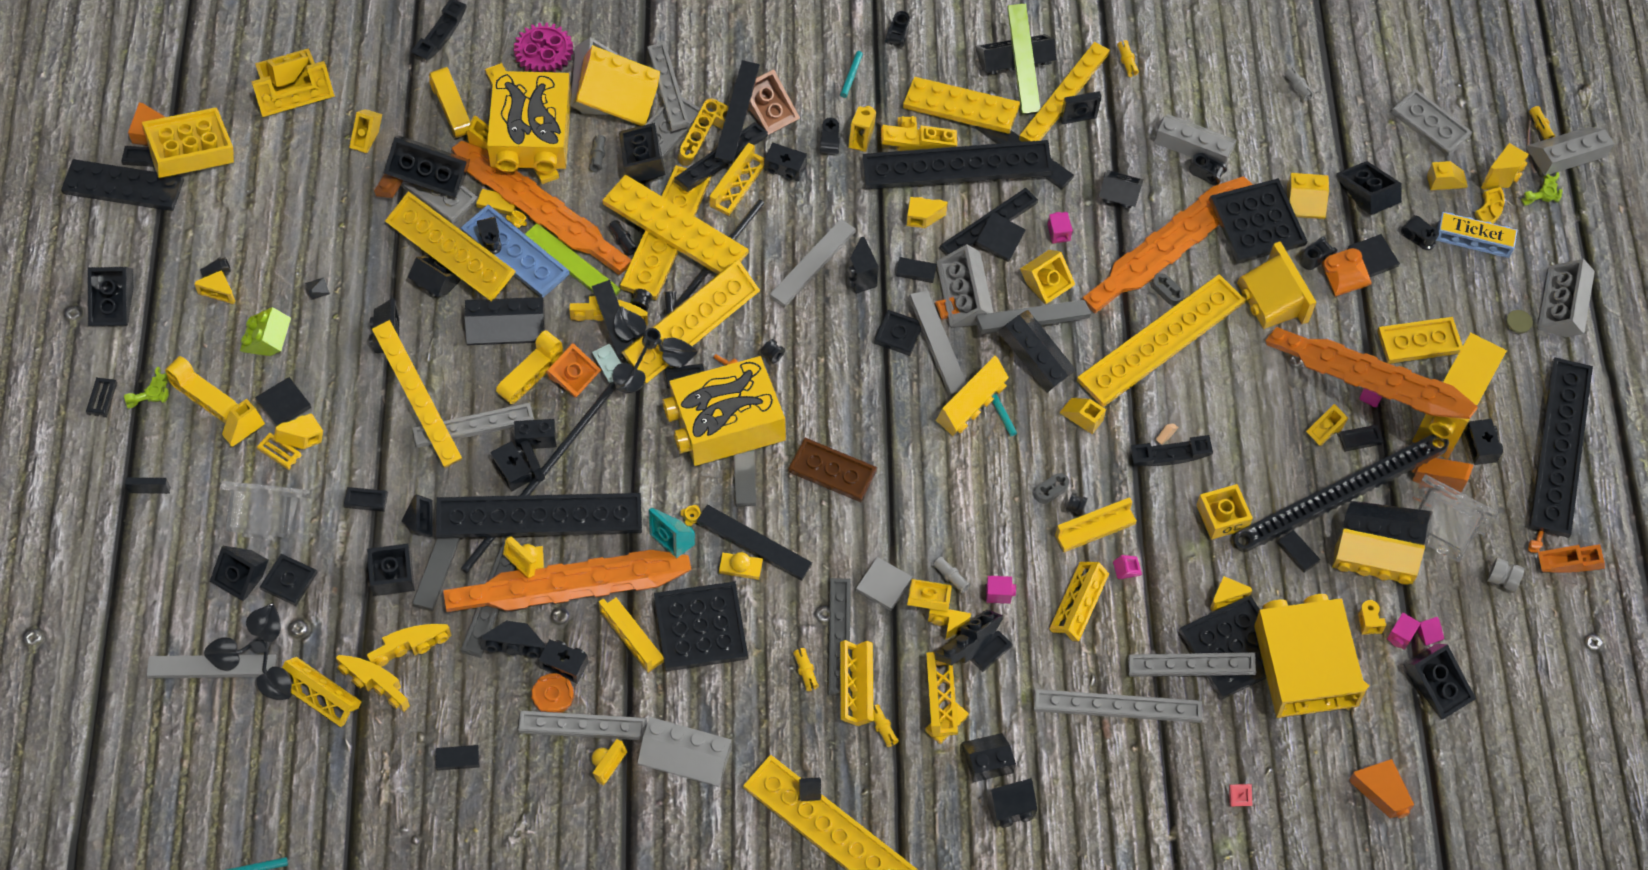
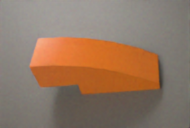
M1600 544L1581 548L1579 545L1538 552L1542 572L1568 573L1605 569Z

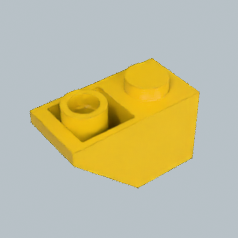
M910 197L907 226L927 228L946 216L948 202L939 199L931 200L922 197Z
M1071 398L1060 411V414L1091 434L1103 422L1106 413L1105 408L1093 400L1085 398Z
M245 399L229 411L222 435L233 447L262 427L265 422L250 401Z
M312 413L305 416H299L290 422L279 424L275 427L274 440L282 444L306 449L322 442L323 430Z

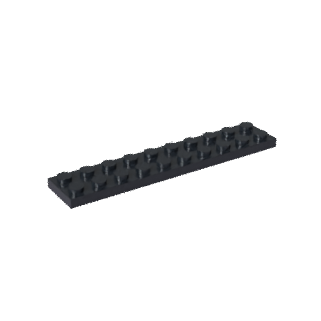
M1048 140L863 154L866 189L1048 176L1053 174Z
M1556 357L1552 360L1529 529L1570 538L1572 535L1593 366Z
M641 493L436 497L437 538L642 533Z

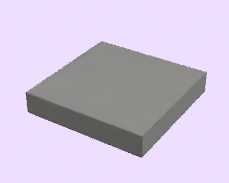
M877 557L857 586L856 592L892 611L911 582L912 576Z

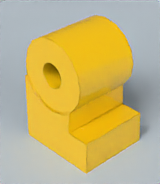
M1373 600L1365 601L1358 613L1362 635L1382 634L1386 627L1385 618H1379L1378 616L1380 607Z

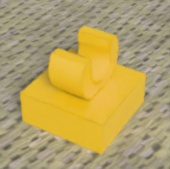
M898 117V127L917 129L916 117Z

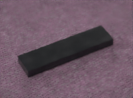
M608 280L592 286L617 357L622 359L624 355L621 352L631 345L633 340L624 341L615 333L614 318L620 305L611 281Z

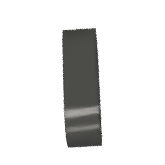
M1166 274L1156 275L1153 289L1168 304L1176 306L1183 301L1184 291Z
M1062 473L1053 475L1037 486L1035 499L1042 504L1051 502L1067 491L1069 478ZM1057 481L1064 482L1063 486L1059 484L1056 487H1054ZM1041 491L1044 492V493L1048 491V495H1047V496H1046V495H1042V496H1041L1040 493H1041Z

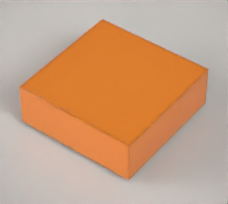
M950 297L949 301L952 302L954 307L952 313H960L954 297ZM946 299L935 302L941 320L948 318L945 304Z

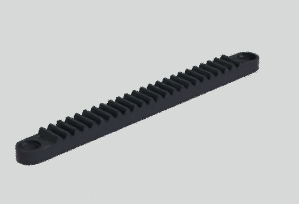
M1432 434L1238 531L1234 538V545L1241 552L1250 551L1262 544L1265 545L1268 541H1273L1274 538H1279L1282 534H1287L1290 530L1293 531L1296 527H1301L1304 523L1307 524L1310 520H1315L1318 516L1321 517L1324 513H1329L1332 509H1336L1340 505L1343 506L1346 502H1350L1354 498L1357 499L1360 495H1365L1366 492H1371L1374 488H1379L1380 485H1385L1388 481H1392L1394 478H1398L1402 474H1406L1408 471L1428 463L1430 460L1446 452L1449 440ZM1434 440H1441L1444 446L1436 448L1432 442ZM1246 536L1250 539V543L1242 545L1238 541L1239 538Z

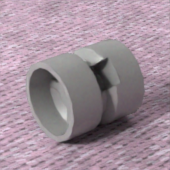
M1497 557L1487 581L1497 586L1503 583L1504 588L1515 592L1523 577L1525 568L1514 564L1509 566L1508 561Z

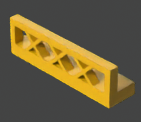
M748 143L713 190L709 196L710 207L727 216H730L764 168L765 158L755 154V145ZM754 159L760 162V165L751 168L750 162ZM742 174H750L749 180L741 181L740 176ZM740 186V193L731 195L730 190ZM730 200L731 205L728 209L720 205L722 201Z
M1131 498L1123 499L1057 525L1055 537L1062 551L1067 552L1135 525L1137 520L1130 510L1132 505Z
M1079 562L1049 628L1052 633H1065L1072 641L1080 640L1109 576L1107 570L1099 562ZM1085 568L1089 569L1086 574L1081 576ZM1082 584L1081 588L1074 593L1075 589ZM1074 601L1073 606L1066 610L1067 606ZM1066 618L1064 626H1059L1060 622Z
M617 597L608 603L604 598L599 601L600 613L647 673L664 662L662 654Z
M846 640L841 641V720L861 726L874 721L873 643L865 641L856 645ZM848 649L852 650V659L848 654ZM848 667L852 672V678L848 674ZM848 687L852 691V698L848 693ZM848 707L852 710V717L848 715Z
M928 652L926 654L933 737L958 735L953 665H949V670L944 675L940 674L936 670V666L948 664L935 660V652ZM943 682L950 686V689L945 694L938 689ZM944 700L952 705L947 712L939 708V705ZM947 718L953 723V728L941 729L940 724Z
M298 657L284 662L282 668L292 675L294 681L291 693L338 726H344L350 712L359 709L362 701ZM300 684H306L309 687L310 695L302 692ZM318 695L325 697L327 706L323 707L319 704ZM338 706L344 711L341 718L335 715L333 707Z

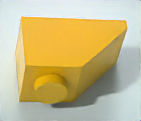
M299 51L266 60L271 82L276 87H286L290 83L295 82L308 62V56Z
M367 109L356 112L349 148L368 153L379 133L382 114Z
M1451 161L1432 162L1427 173L1430 190L1468 187L1464 170Z

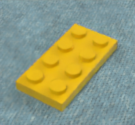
M1453 317L1382 326L1377 330L1387 363L1389 364L1459 354L1463 347Z

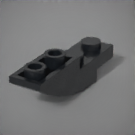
M992 610L983 611L961 627V635L935 652V660L951 666L957 661L967 663L988 643L1003 620V615Z

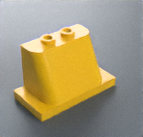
M309 48L300 50L308 56V62L295 82L290 83L286 87H276L271 82L266 60L255 63L260 79L251 82L262 117L335 97L325 62L315 63Z
M1281 241L1273 244L1268 261L1241 276L1237 283L1241 289L1242 297L1249 303L1252 314L1257 317L1263 329L1298 317L1302 325L1310 321L1317 303Z

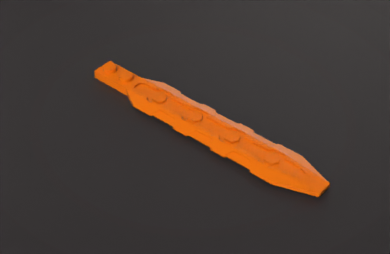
M460 141L452 147L455 155L470 159L467 170L468 174L482 184L488 185L499 193L501 198L510 204H514L529 215L530 219L543 225L558 236V239L574 250L591 254L618 275L628 269L632 259L605 241L597 226L565 206V203L556 197H552L537 186V183L529 177L523 176L516 170L504 172L497 167H491L488 150L464 141Z
M1242 176L1211 187L1186 210L1180 211L1157 232L1154 231L1145 238V241L1133 251L1127 252L1114 262L1110 277L1086 294L1082 300H1085L1088 308L1096 314L1121 293L1141 289L1154 279L1157 273L1169 264L1177 261L1185 251L1194 244L1200 243L1208 236V233L1220 225L1209 201L1211 195L1253 184Z
M1276 327L1265 340L1268 346L1299 357L1308 369L1321 374H1329L1344 380L1347 384L1355 387L1360 386L1378 393L1379 396L1386 399H1394L1412 406V409L1430 416L1470 419L1478 409L1477 405L1450 384L1436 379L1431 380L1413 373L1412 370L1391 365L1378 360L1375 356L1359 353L1329 339H1307Z
M645 550L605 559L600 557L579 563L548 565L547 568L535 569L534 576L530 578L526 577L520 570L503 572L485 584L443 590L446 612L483 606L512 611L553 602L557 604L583 597L607 596L610 593L658 588L691 571L689 555L682 554L676 558L670 552Z

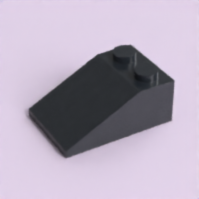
M655 123L619 131L623 165L627 176L637 182L666 175Z
M1368 161L1336 173L1337 178L1359 208L1370 215L1377 214L1402 202V183Z
M87 267L88 326H128L134 288L133 269L129 267Z
M1436 643L1403 664L1414 685L1441 719H1445L1476 699L1448 644Z

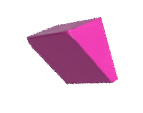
M1364 388L1359 399L1373 407H1377L1382 397L1378 393Z
M1121 555L1113 561L1118 579L1142 575L1137 556Z
M1438 616L1420 622L1421 624L1417 631L1425 646L1445 639Z

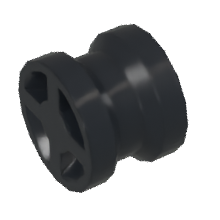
M636 289L633 293L634 298L631 299L630 303L647 312L649 308L648 303L651 302L653 296L647 290Z
M774 339L766 342L761 349V354L769 357L771 363L778 362L785 353V348L778 346Z
M1073 492L1066 511H1073L1078 516H1081L1088 498H1081Z

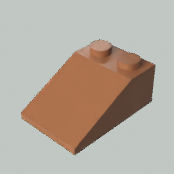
M774 69L756 79L748 109L761 127L768 132V135L800 119Z

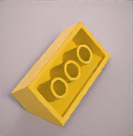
M996 356L942 408L936 421L952 436L957 432L961 434L968 427L966 423L970 419L974 421L980 415V409L991 404L994 400L992 396L996 392L1000 394L1007 387L1005 383L1009 377Z
M1343 529L1335 545L1332 568H1337L1343 572H1356L1362 576H1375L1381 580H1394L1405 585L1413 584L1418 576L1425 545Z

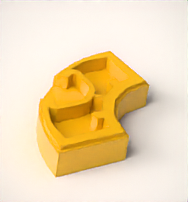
M1501 187L1484 191V205L1474 213L1477 220L1491 222L1492 224L1498 220L1505 204L1504 193Z

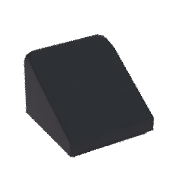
M820 777L799 779L800 801L821 800Z

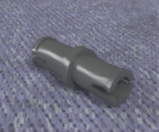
M603 135L594 136L593 148L590 151L592 156L590 169L592 171H600L602 169L606 141Z

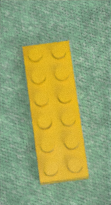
M915 76L903 103L904 109L1010 134L1020 107L1019 101Z

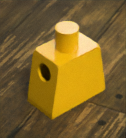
M860 106L857 108L851 122L848 148L867 152L875 126L876 111L873 107ZM864 129L863 135L861 136L859 134V131Z

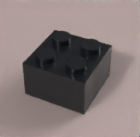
M409 543L367 549L370 587L373 596L415 591Z

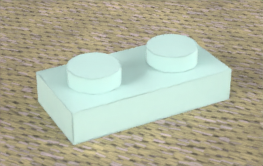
M608 344L592 353L606 379L611 383L613 382V370L621 362L611 345Z

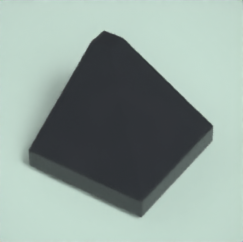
M324 277L305 283L311 300L330 294Z

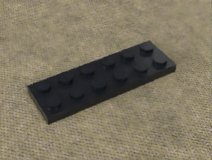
M72 159L61 191L65 195L174 211L184 178L179 175L159 178L157 172Z

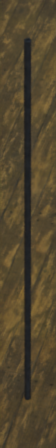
M758 199L729 235L731 239L735 241L762 208L764 202L761 199ZM705 266L678 298L677 307L692 295L709 274L710 269ZM614 381L607 386L541 468L545 476L616 389ZM536 476L520 495H531L540 483ZM485 537L461 567L464 573L469 572L496 537Z

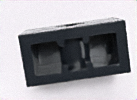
M773 142L764 159L765 171L798 182L807 165V153Z
M554 419L514 421L516 447L519 446L523 450L521 442L526 440L529 441L532 449L557 447Z
M1492 419L1469 421L1464 429V433L1474 465L1498 462L1503 454L1502 443H1499L1497 437L1498 430L1493 424Z
M510 441L490 452L493 464L511 492L531 482L533 470L530 463L523 460L522 457L524 455L519 446L515 447L513 442Z
M549 639L538 661L540 669L560 674L569 681L578 684L588 665V656L582 649H573L560 640L553 641Z

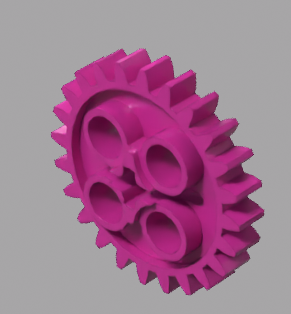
M546 22L545 26L538 23V27L532 24L530 30L525 27V33L519 32L520 37L515 38L514 56H516V62H519L520 67L525 66V71L531 69L532 72H549L552 70V72L556 73V68L563 70L562 64L567 66V60L572 59L573 42L571 41V36L567 35V31L562 32L561 26L556 29L555 24L549 27L548 22Z

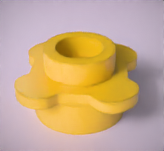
M512 211L511 215H506V219L516 228L527 225L525 221L526 216L519 211Z
M697 505L688 506L686 509L681 510L680 514L685 519V525L691 527L694 523H697V519L701 514Z

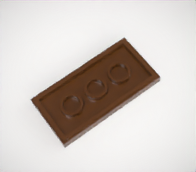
M805 437L788 472L861 503L878 467Z

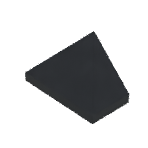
M418 494L414 495L401 521L413 532L432 537L433 500Z

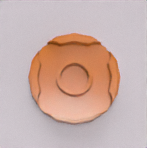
M557 673L546 674L540 677L532 688L533 703L541 712L562 713L571 706L574 699V690L571 682Z

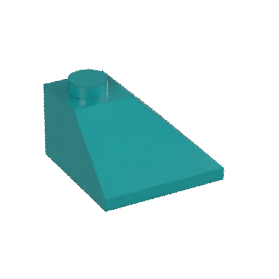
M649 509L650 535L673 556L678 558L695 545V532L690 526H686L682 521L657 509Z

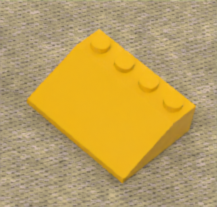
M592 45L583 59L576 102L643 126L647 122L656 94L660 71Z
M217 107L142 122L152 161L159 178L234 163L233 145Z

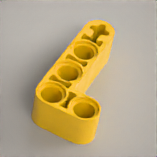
M448 67L430 72V86L433 93L437 94L454 137L459 138L467 135L470 119Z
M707 99L704 102L680 147L677 159L681 165L689 166L693 163L712 125L723 129L724 117L727 115L729 106L715 99ZM699 123L705 124L706 127L701 126ZM687 150H691L690 153L686 155Z
M547 330L540 333L536 339V349L498 384L496 393L510 404L516 403L547 374L546 371L563 354L562 342Z
M178 356L165 369L168 380L174 388L220 421L226 423L229 411L238 405L232 398L196 374L191 364L182 356Z

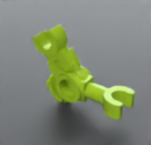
M1556 172L1554 177L1549 174L1543 176L1544 181L1539 192H1525V198H1521L1524 206L1530 205L1538 199L1546 202L1552 200L1556 203L1559 202L1563 192L1562 189H1559L1557 192L1558 184L1556 182L1560 176L1559 172Z
M160 367L155 369L156 377H152L150 385L147 389H144L145 392L137 395L134 393L123 395L127 408H133L138 402L148 400V402L161 401L162 403L167 401L170 395L168 388H166L168 377L166 373L160 374Z

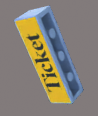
M1442 212L1437 225L1439 236L1436 241L1510 258L1515 248L1517 229Z

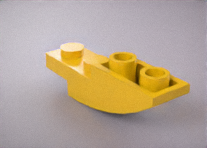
M883 125L881 128V141L884 145L897 146V151L957 147V130L922 125L919 130Z
M589 296V303H570L569 305L571 320H604L595 296ZM618 300L620 307L622 306L641 316L646 326H648V312L631 303Z
M424 624L393 632L382 637L384 645L368 653V660L383 667L395 657L404 656L410 649L414 656L426 653L430 647L442 644L452 636L450 628L447 624Z
M338 655L336 657L339 671L345 676L349 674L353 678L352 682L361 689L363 687L368 692L373 688L380 696L384 694L393 708L397 709L399 707L403 712L410 707L408 699L398 691L401 688L399 679L390 672L361 658Z

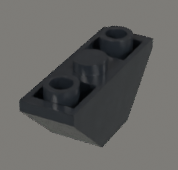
M507 620L484 634L481 643V649L488 652H503L509 655H524L530 658H540L545 648V643L527 623Z

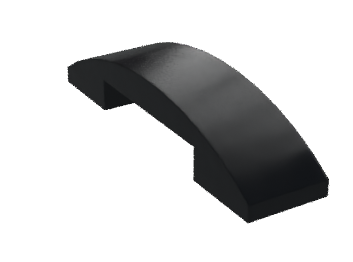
M449 0L441 10L442 16L425 39L420 38L411 53L426 61L436 55L456 30L467 5L458 0Z
M1210 435L1190 437L1189 441L1156 446L1144 443L1130 446L1133 463L1139 466L1175 465L1195 461L1213 454Z

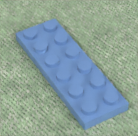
M489 205L484 207L461 227V231L484 247L477 221L496 217L502 249L495 256L516 271L514 276L540 297L544 298L570 275L567 268Z

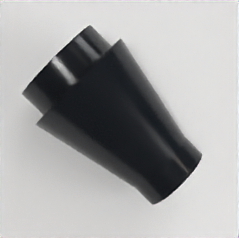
M219 257L200 269L203 278L221 270L224 275L231 272L226 257Z

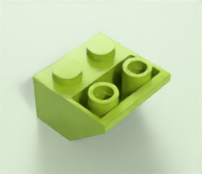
M273 307L249 317L246 322L245 334L241 339L240 351L265 356H272L281 352L291 318Z

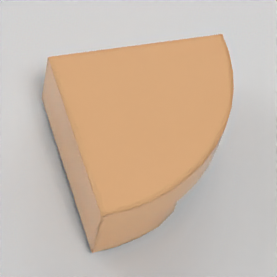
M1174 423L1167 424L1156 441L1164 444L1179 427Z

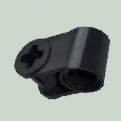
M898 11L895 13L892 23L888 28L885 43L892 42L899 44L900 47L904 46L910 24V16L907 12Z
M826 118L822 124L820 153L839 154V122L835 118Z
M1196 153L1191 161L1189 171L1192 175L1207 181L1211 185H1219L1221 176L1227 171V166L1222 161L1216 160L1205 153Z
M1413 215L1400 229L1401 234L1405 238L1411 240L1424 250H1432L1436 244L1435 240L1439 236V232L1435 227L1417 215Z
M496 217L478 220L477 226L484 248L494 255L499 253L502 245Z
M1322 236L1305 249L1300 261L1301 266L1304 269L1313 270L1321 265L1322 261L1328 256L1336 254L1337 249L1332 247L1326 241L1327 239Z

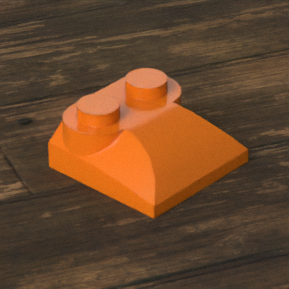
M1351 248L1330 255L1322 261V267L1335 297L1372 285L1362 260V254L1357 249Z
M572 343L546 373L552 382L558 383L576 398L602 369Z

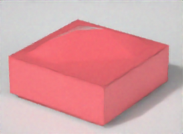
M1229 784L1230 806H1252V784Z

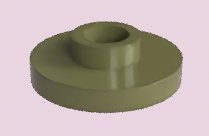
M1513 310L1506 318L1508 328L1519 334L1528 332L1533 324L1531 316L1523 310Z

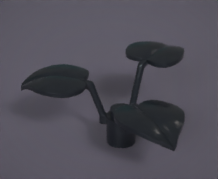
M622 306L615 315L614 330L617 336L624 341H630L634 337L638 340L643 337L642 344L644 346L634 367L629 363H621L614 368L612 378L617 390L620 392L633 393L644 385L645 373L637 370L647 349H654L658 345L659 351L663 352L662 358L664 362L672 367L686 365L698 352L690 344L677 338H666L662 342L659 330L656 328L646 330L644 319Z
M273 603L254 610L247 617V629L250 634L256 637L245 647L237 650L235 640L222 637L212 641L205 648V657L216 668L223 671L234 669L240 662L238 654L243 653L249 648H253L257 653H264L262 666L264 674L259 675L256 679L259 691L266 697L275 700L291 698L292 681L288 672L277 666L269 668L268 671L266 668L270 652L268 648L277 639L281 631L279 614Z

